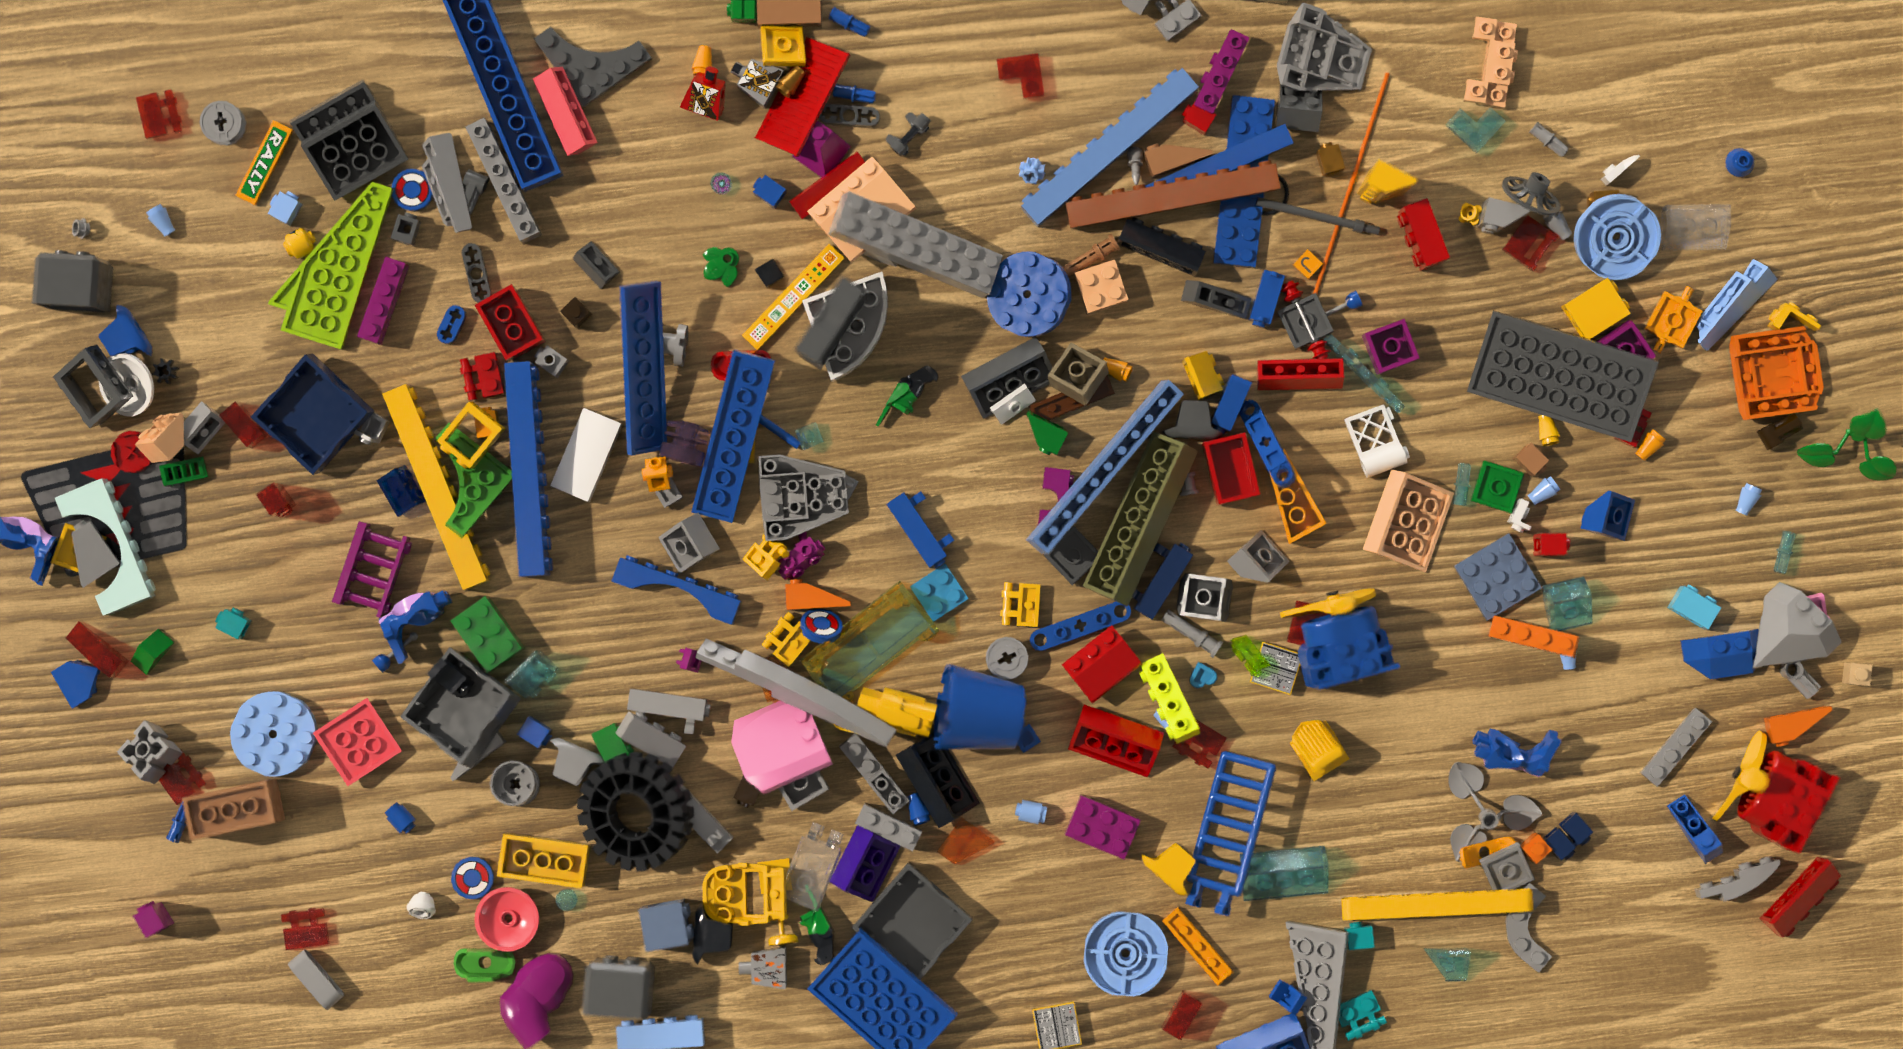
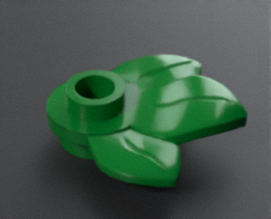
M712 247L707 249L703 253V257L708 261L704 268V278L708 280L721 278L725 287L733 284L738 275L736 265L739 263L738 252L730 247L724 249ZM727 254L731 256L730 262L725 260Z

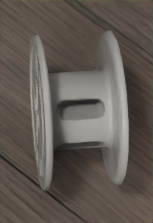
M215 101L203 109L200 115V127L208 139L219 145L228 146L236 143L243 137L246 131V120L244 114L233 104L227 101ZM223 119L226 120L227 123H224L223 127H221L219 123H222Z
M1003 637L997 639L989 646L986 653V663L993 675L1000 679L1009 680L1018 677L1024 672L1028 664V653L1020 641L1015 638ZM1004 652L1008 655L1016 653V657L1011 659L1012 662L1010 664H1007V662L998 663V660L1003 658L1002 654Z

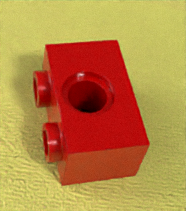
M1541 533L1533 535L1534 556L1567 555V551L1570 550V539L1567 538V533Z

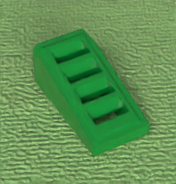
M204 457L159 466L162 482L165 487L209 477ZM194 463H198L199 475H196ZM185 465H189L191 476L189 477L187 475ZM177 467L181 469L182 478L178 476ZM168 469H171L174 480H170Z

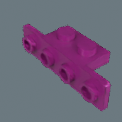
M1233 29L1229 31L1219 54L1214 52L1209 64L1213 66L1210 72L1205 71L1200 81L1204 85L1194 103L1196 107L1211 114L1214 113L1247 45L1249 37Z

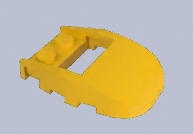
M738 863L711 869L706 874L702 887L705 912L713 920L727 924L735 923L739 924V926L787 919V868L757 863ZM747 872H763L764 914H747Z

